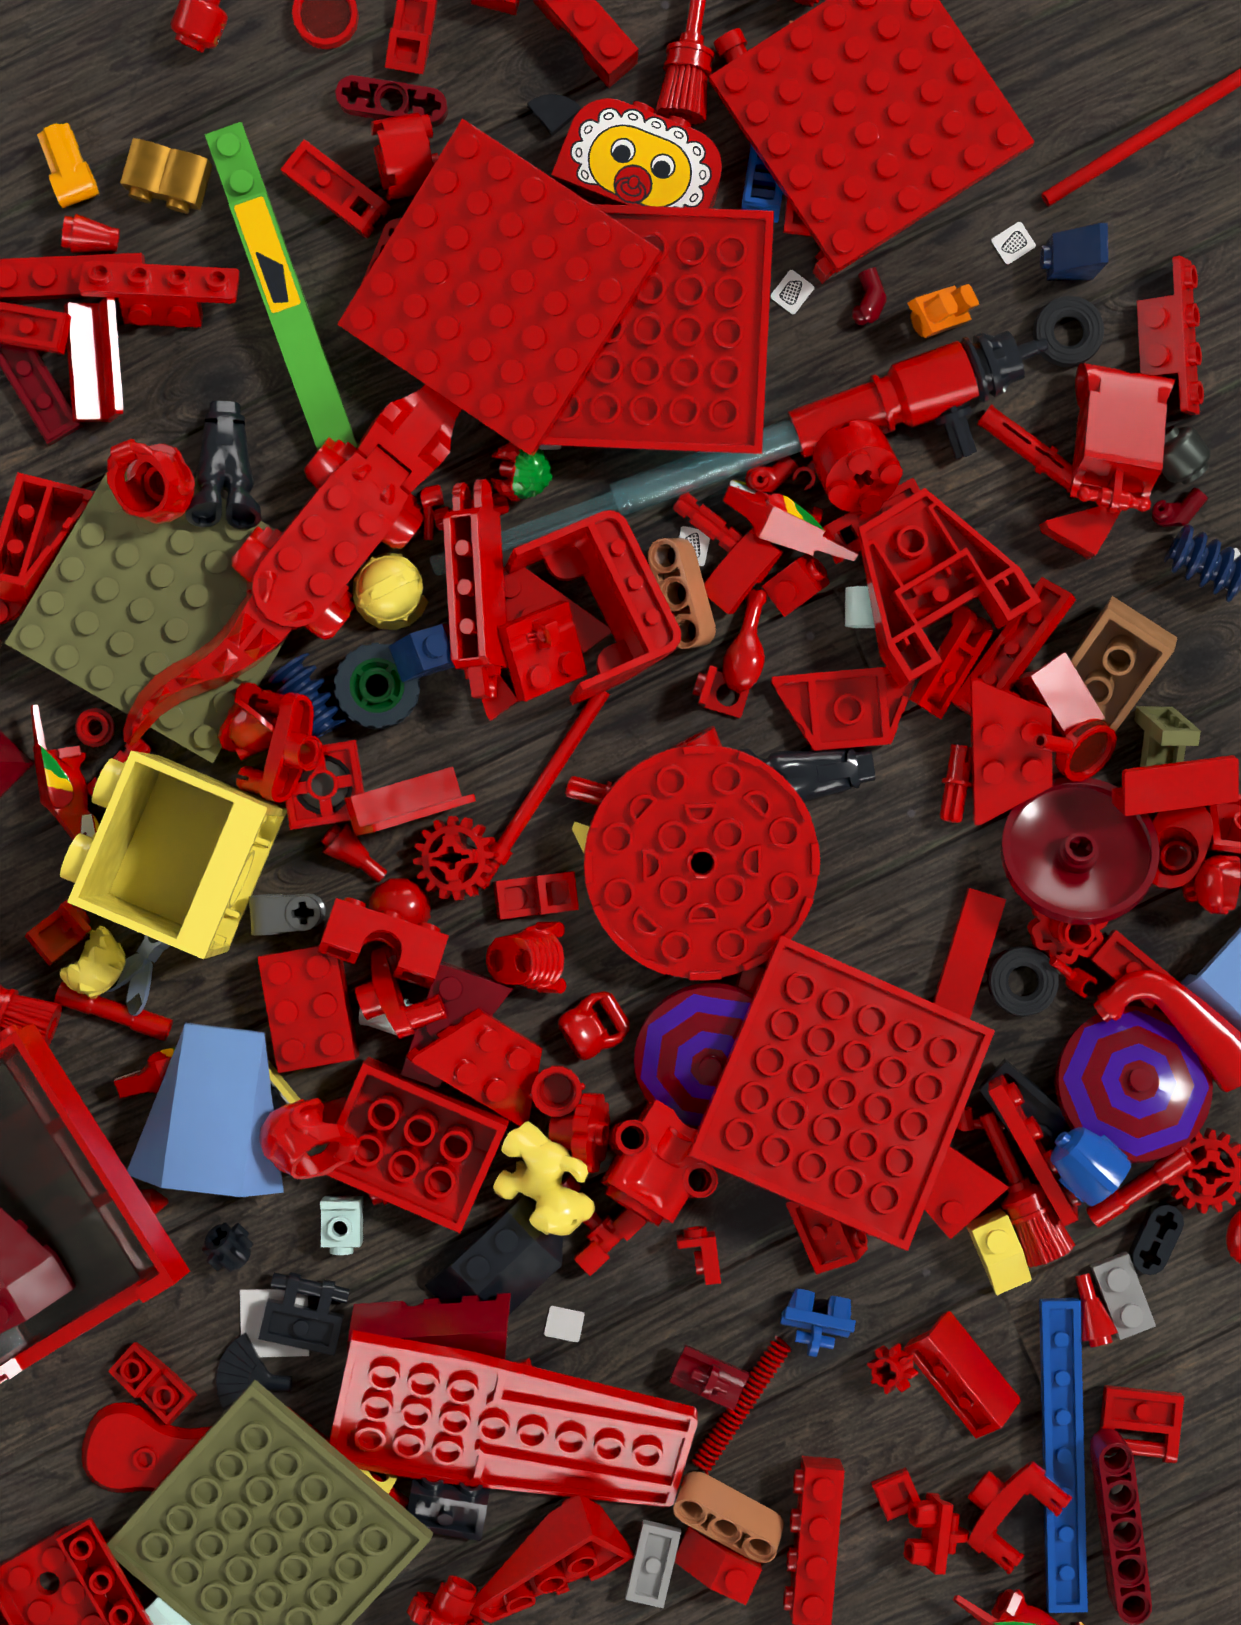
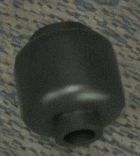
M1171 425L1165 428L1162 473L1170 482L1181 481L1182 484L1191 483L1202 476L1209 467L1207 462L1210 459L1211 452L1193 427L1177 428L1175 425Z

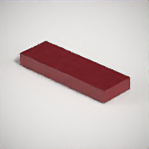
M0 343V367L46 443L51 446L83 427L81 422H73L72 407L39 352L35 349Z

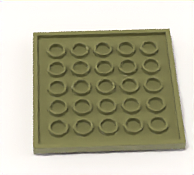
M126 469V473H125V482L128 480V479H127V469ZM106 473L5 644L128 714L138 694L155 675L173 663L190 656L210 642L227 624L247 595L248 581L232 567V557L256 527L238 529L229 525L226 520V500L222 498L221 519L218 524L212 527L202 528L192 525L186 519V511L179 518L161 524H154L143 518L130 516L123 511L107 483ZM195 485L193 497L199 492ZM260 521V523L257 525L262 530H264L266 527L271 528L273 531L275 530L274 528L270 527L262 521ZM285 640L254 668L224 686L179 703L161 715L150 728L213 763L222 748L218 739V733L221 725L226 720L229 709L235 704L236 689L241 683L246 682L255 683L259 686Z
M254 1380L108 1540L107 1545L115 1559L191 1625H352L428 1544L433 1536V1532L258 1381Z

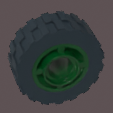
M379 642L361 645L356 650L350 651L342 663L340 662L334 679L335 697L344 714L354 723L369 729H386L401 723L412 713L420 693V679L416 678L402 683L389 649L390 644H379ZM373 676H382L389 683L388 691L381 697L371 696L366 690L367 681Z

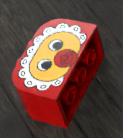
M606 98L587 104L576 114L551 177L591 204L713 209L721 178L722 162L719 151L711 139L702 132L692 129L691 124L685 119L677 116H670L669 119L654 114L655 110L642 102L634 101L632 104L618 99Z

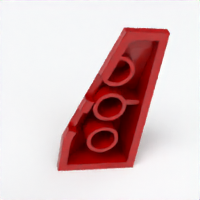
M581 1494L570 1497L562 1503V1506L544 1518L475 1596L476 1602L470 1614L493 1623L533 1606L536 1602L535 1597L553 1592L560 1595L570 1591L568 1583L589 1575L590 1580L594 1581L607 1575L634 1558L633 1550L601 1505Z

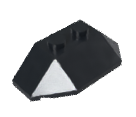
M522 1193L425 1284V1287L435 1298H439L441 1304L462 1303V1296L478 1295L479 1301L496 1300L497 1294L511 1293L510 1315L562 1266L563 1236L546 1235L531 1225L529 1219L536 1209L537 1202Z

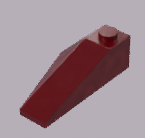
M1 1207L0 1334L27 1321L76 1287L57 1253L47 1244L42 1246L26 1231L29 1227L20 1219L15 1221Z

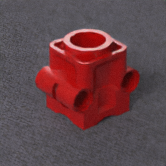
M656 1099L653 1102H647L637 1120L620 1122L610 1130L608 1144L617 1155L600 1182L608 1187L605 1191L608 1197L644 1220L659 1227L662 1221L673 1224L688 1198H705L711 1195L718 1185V1175L712 1166L687 1155L697 1129L685 1125L673 1109ZM625 1128L632 1129L637 1136L636 1145L632 1149H628L622 1144L621 1134ZM693 1170H697L702 1176L701 1187L696 1191L690 1187L688 1182L689 1175Z

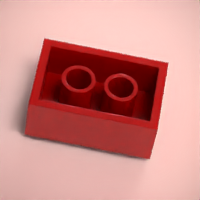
M319 945L257 957L278 1073L355 1060L360 1056L343 960L317 952Z

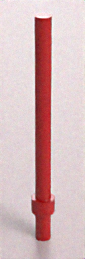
M604 691L589 698L499 840L490 845V851L499 853V857L490 859V865L499 869L501 864L506 865L513 854L510 851L607 701L610 696L609 693ZM495 873L486 874L485 877L489 880V882L491 881Z

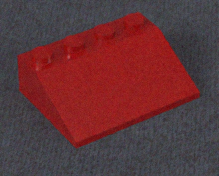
M368 1056L361 1066L337 1121L338 1125L344 1126L345 1131L354 1134L360 1140V1146L353 1161L345 1162L326 1175L461 1233L507 1129L509 1119L440 1087L437 1088L402 1076L401 1070Z

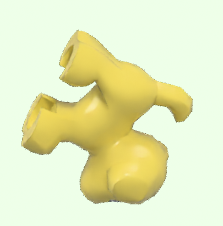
M529 1121L509 1132L503 1142L501 1151L508 1157H522L524 1162H516V1171L514 1173L503 1170L499 1174L493 1186L495 1193L503 1199L512 1200L518 1192H522L537 1202L536 1209L529 1219L533 1227L546 1235L564 1236L571 1234L583 1221L591 1218L595 1211L594 1202L586 1194L563 1187L561 1183L562 1175L567 1171L578 1182H585L588 1175L587 1165L580 1159L571 1157L564 1146L552 1142L538 1127Z

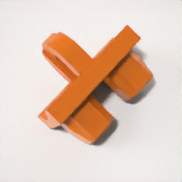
M966 284L957 289L954 285L916 297L907 304L910 310H912L913 328L921 337L927 338L971 321L972 318L968 311L978 306L979 301L972 287Z

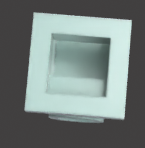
M324 1196L320 1201L321 1247H330V1254L332 1255L353 1254V1247H360L363 1243V1196ZM335 1222H344L348 1228L345 1234L336 1233L333 1227Z

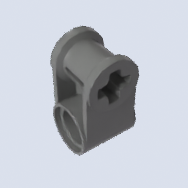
M263 894L249 896L251 935L254 936L309 930L322 923L326 916L325 903L315 894ZM305 902L307 908L314 909L315 912L313 916L308 918L307 922L304 915L298 914V908L303 907Z

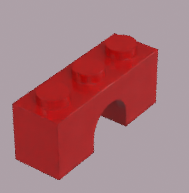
M533 0L557 30L563 27L573 37L583 52L584 61L608 88L638 64L639 49L596 0Z
M347 897L343 900L336 898L317 952L355 964L361 948L366 943L382 941L391 946L396 954L397 961L392 977L430 989L436 978L449 935L441 933L440 928L429 923L421 922L416 925L404 921L402 915L390 910H382L380 913L368 909L365 903L354 898Z

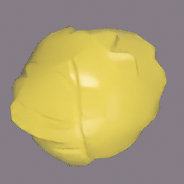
M99 926L96 931L91 930L90 940L85 942L79 961L61 969V979L70 989L86 994L91 999H96L98 995L108 991L115 984L124 969L126 959L121 944L117 943L112 933L103 926Z

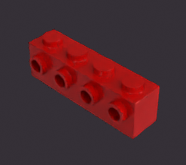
M802 1456L801 1469H795L793 1493L798 1494L797 1508L791 1509L790 1532L795 1533L794 1547H788L786 1562L787 1571L792 1572L791 1585L784 1587L783 1610L789 1611L791 1622L794 1625L832 1624L845 1473L841 1460L837 1458Z

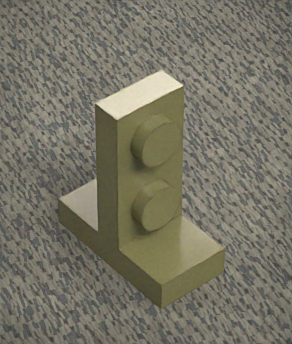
M1136 706L1134 721L1145 730L1140 767L1184 762L1186 746H1199L1201 731L1174 707Z

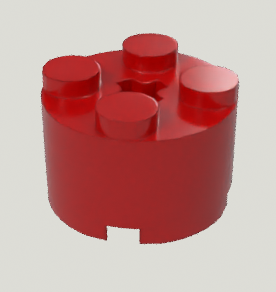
M418 112L371 121V135H378L380 145L373 148L383 190L388 189L387 200L416 195L439 158L438 153L431 154L429 139L433 138V130L429 115L420 116Z
M864 420L849 421L850 426L840 430L834 427L820 438L813 452L815 471L833 505L845 511H862L865 514H872L879 511L883 502L896 490L903 475V470L886 436L877 425Z

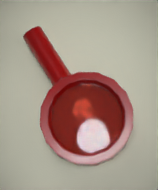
M294 0L292 15L296 30L302 39L313 47L326 50L340 47L349 41L357 30L359 14L355 0Z
M1096 718L1079 723L1065 738L1038 733L1034 738V745L1038 749L1056 752L1055 764L1057 769L1068 779L1075 782L1092 777L1104 767L1113 754L1117 737L1115 731L1110 726Z

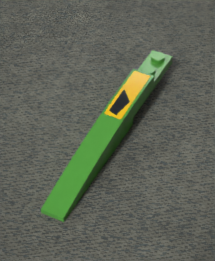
M242 122L207 133L205 137L226 193L231 213L316 448L319 450L329 437L335 442L340 439L345 444L349 442L354 447H357L355 436Z

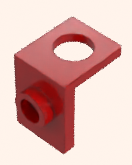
M711 665L708 667L706 674L699 672L692 693L699 696L697 706L741 718L749 690L739 693V699L734 705H722L717 699V690L721 685L726 684L723 673L717 671V667Z

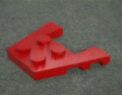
M525 567L509 574L506 568H503L507 622L557 601H568L583 653H586L612 634L608 626ZM497 676V697L482 699L486 715L490 721L497 718L519 701L501 676Z

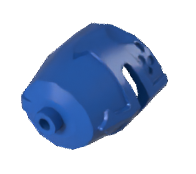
M1077 1127L1068 1133L1062 1132L1056 1138V1146L1051 1154V1162L1061 1176L1059 1181L1082 1203L1085 1202L1088 1206H1094L1113 1194L1131 1168V1162L1127 1159L1128 1156L1105 1135L1100 1137L1084 1127Z

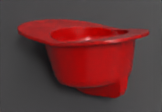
M1205 806L1157 813L1153 820V825L1159 840L1160 858L1152 883L1155 886L1167 889L1182 887L1193 880L1198 873L1209 849L1214 831L1212 816Z

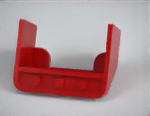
M612 510L602 511L513 549L505 566L508 574L543 560L549 573L558 580L570 581L584 575L617 642L601 651L596 662L599 675L578 684L569 697L572 705L628 681L671 654L679 645L681 640L680 627L627 520L620 513Z

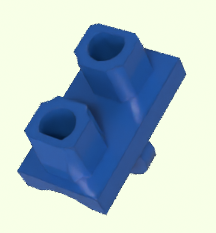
M797 1288L791 1295L788 1307L781 1313L780 1324L811 1330L810 1333L797 1330L795 1334V1342L808 1344V1356L816 1357L819 1347L834 1348L835 1338L824 1336L822 1333L846 1338L849 1337L850 1333H854L856 1320L850 1319V1299L830 1296L828 1298L826 1314L812 1312L815 1293Z

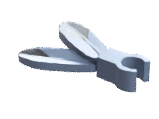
M147 935L144 936L143 942L136 951L138 953L126 959L120 977L106 991L112 992L130 981L127 994V1008L133 1016L139 1015L147 1003L153 970L152 962L155 963L162 952L170 947V945L161 941L156 942V939Z

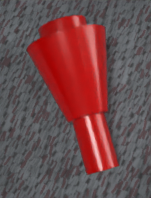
M347 822L341 827L335 823L321 839V842L325 844L322 853L357 869L360 868L377 883L387 874L388 871L369 856V852L358 837L355 836Z
M1090 1273L1075 1276L1081 1298L1082 1342L1089 1341L1090 1348L1112 1343L1111 1335L1118 1333V1330L1099 1297H1096Z

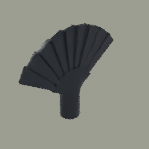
M246 1332L235 1339L226 1349L217 1369V1394L225 1412L254 1380L258 1381L268 1391L290 1392L292 1388V1376L273 1375L267 1370Z

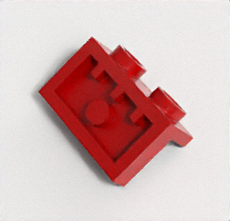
M790 1200L786 1202V1206L816 1275L857 1262L868 1250V1240L865 1233Z

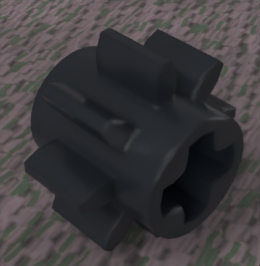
M226 1222L213 1227L206 1235L205 1247L202 1248V1251L208 1256L206 1261L216 1271L222 1269L223 1266L229 1272L241 1268L249 1260L251 1255L250 1248L254 1244L247 1238L249 1232L239 1223H236L232 1228Z

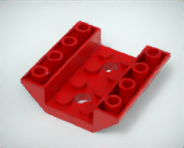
M92 1517L59 1529L0 1564V1625H153ZM44 1572L54 1573L59 1579V1588L53 1591L43 1588L40 1583V1575Z

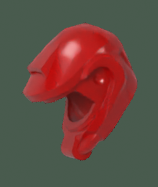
M129 439L110 448L111 454L107 459V483L123 511L130 516H137L154 524L173 521L185 513L190 506L194 494L195 482L190 468L186 465L181 452L176 447L164 443L147 446L143 443H136L134 439ZM126 469H127V479H128V480L125 482V473H126Z
M319 1098L301 1099L270 1112L260 1127L259 1135L264 1156L273 1162L280 1171L300 1180L324 1176L333 1172L336 1167L343 1165L345 1162L353 1161L360 1146V1140L354 1134L345 1131L344 1126L322 1121L324 1104ZM331 1142L321 1153L314 1156L307 1154L316 1145Z

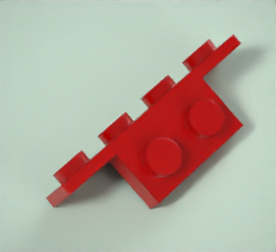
M1175 256L1172 258L1174 295L1137 301L1140 373L1161 377L1178 375L1180 410L1189 415L1199 414V404H1202L1204 400L1203 385L1201 381H1198L1197 366L1201 365L1202 352L1200 344L1196 342L1195 327H1198L1200 323V313L1193 297V288H1196L1198 285V275L1195 265H1192L1190 260L1183 256Z
M85 261L80 277L79 293L81 296L119 298L124 324L201 328L203 320L201 302L236 303L240 274L236 268Z

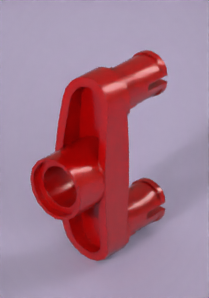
M263 690L257 698L267 700L268 704L256 702V710L261 715L277 717L265 768L263 771L251 766L242 767L238 774L247 776L249 779L247 781L237 778L236 783L242 791L258 793L262 798L269 801L284 802L294 792L302 771H311L319 765L323 756V746L320 739L312 735L314 710L312 702L307 696L293 692L284 695L270 690Z
M386 945L372 951V981L355 987V993L366 1020L385 1014L398 1038L402 1039L415 1034L416 1029L435 1021L446 1019L447 1014L439 994L406 1007L398 978L392 977L397 961L396 954L392 947Z
M1030 1461L1021 1467L1006 1482L1001 1481L988 1470L968 1495V1499L983 1511L969 1536L967 1544L977 1553L984 1552L1003 1568L1008 1575L1014 1570V1566L1017 1567L1024 1554L998 1535L997 1527L1024 1494L1026 1496L1029 1494L1033 1495L1051 1510L1056 1517L1060 1515L1063 1511L1062 1508H1065L1072 1499L1071 1495L1064 1492L1044 1475L1046 1471L1034 1461Z

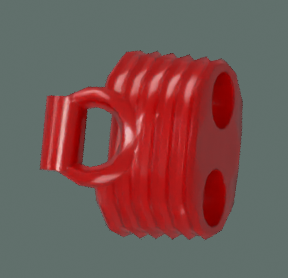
M537 922L535 925L523 929L520 933L495 938L487 949L486 955L488 971L495 981L502 984L522 985L528 989L537 990L540 993H563L566 990V981L559 977L564 968L563 947L557 937L564 935L565 927L563 923Z

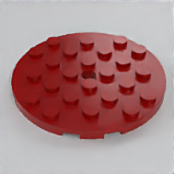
M704 744L680 746L667 749L642 760L626 771L605 794L591 820L584 849L585 883L594 912L602 927L621 950L645 967L664 975L668 974L675 977L688 978L689 980L706 981L722 979L725 976L749 971L766 962L770 958L779 936L782 935L792 939L798 932L814 901L813 897L818 875H820L819 843L811 815L803 800L792 785L771 766L752 755L729 747ZM698 852H707L712 856V867L705 873H697L691 868L692 856Z

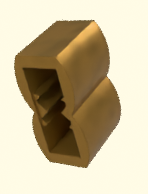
M133 138L120 183L129 191L128 196L144 203H151L152 198L167 201V208L188 214L190 208L195 210L201 209L213 165L205 157Z

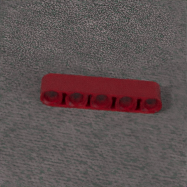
M1104 1428L1097 1431L1090 1440V1455L1108 1596L1119 1617L1125 1623L1138 1625L1149 1618L1152 1612V1600L1134 1456L1132 1450L1118 1431ZM1119 1447L1118 1452L1114 1456L1104 1457L1106 1451L1110 1448ZM1118 1484L1123 1485L1122 1490L1118 1493L1109 1494L1114 1486ZM1128 1522L1124 1529L1113 1531L1117 1524ZM1132 1559L1128 1566L1118 1567L1123 1560ZM1136 1596L1133 1602L1123 1604L1128 1597Z

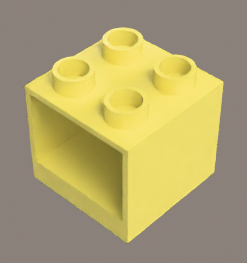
M131 750L127 761L124 763L113 758L109 759L99 775L92 795V803L106 808L99 828L92 837L79 833L74 838L61 867L60 877L75 883L67 902L202 959L228 952L249 903V896L253 894L287 809L159 755Z

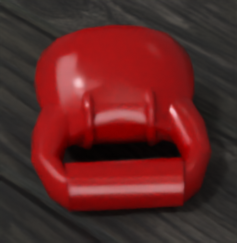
M606 991L591 993L576 1008L565 1012L558 1021L559 1028L576 1056L584 1061L595 1057L601 1050L612 1048L621 1043L628 1034L631 1024L614 995ZM597 1001L601 1003L618 1033L609 1035L607 1028H604L597 1016V1012H594L592 1008Z

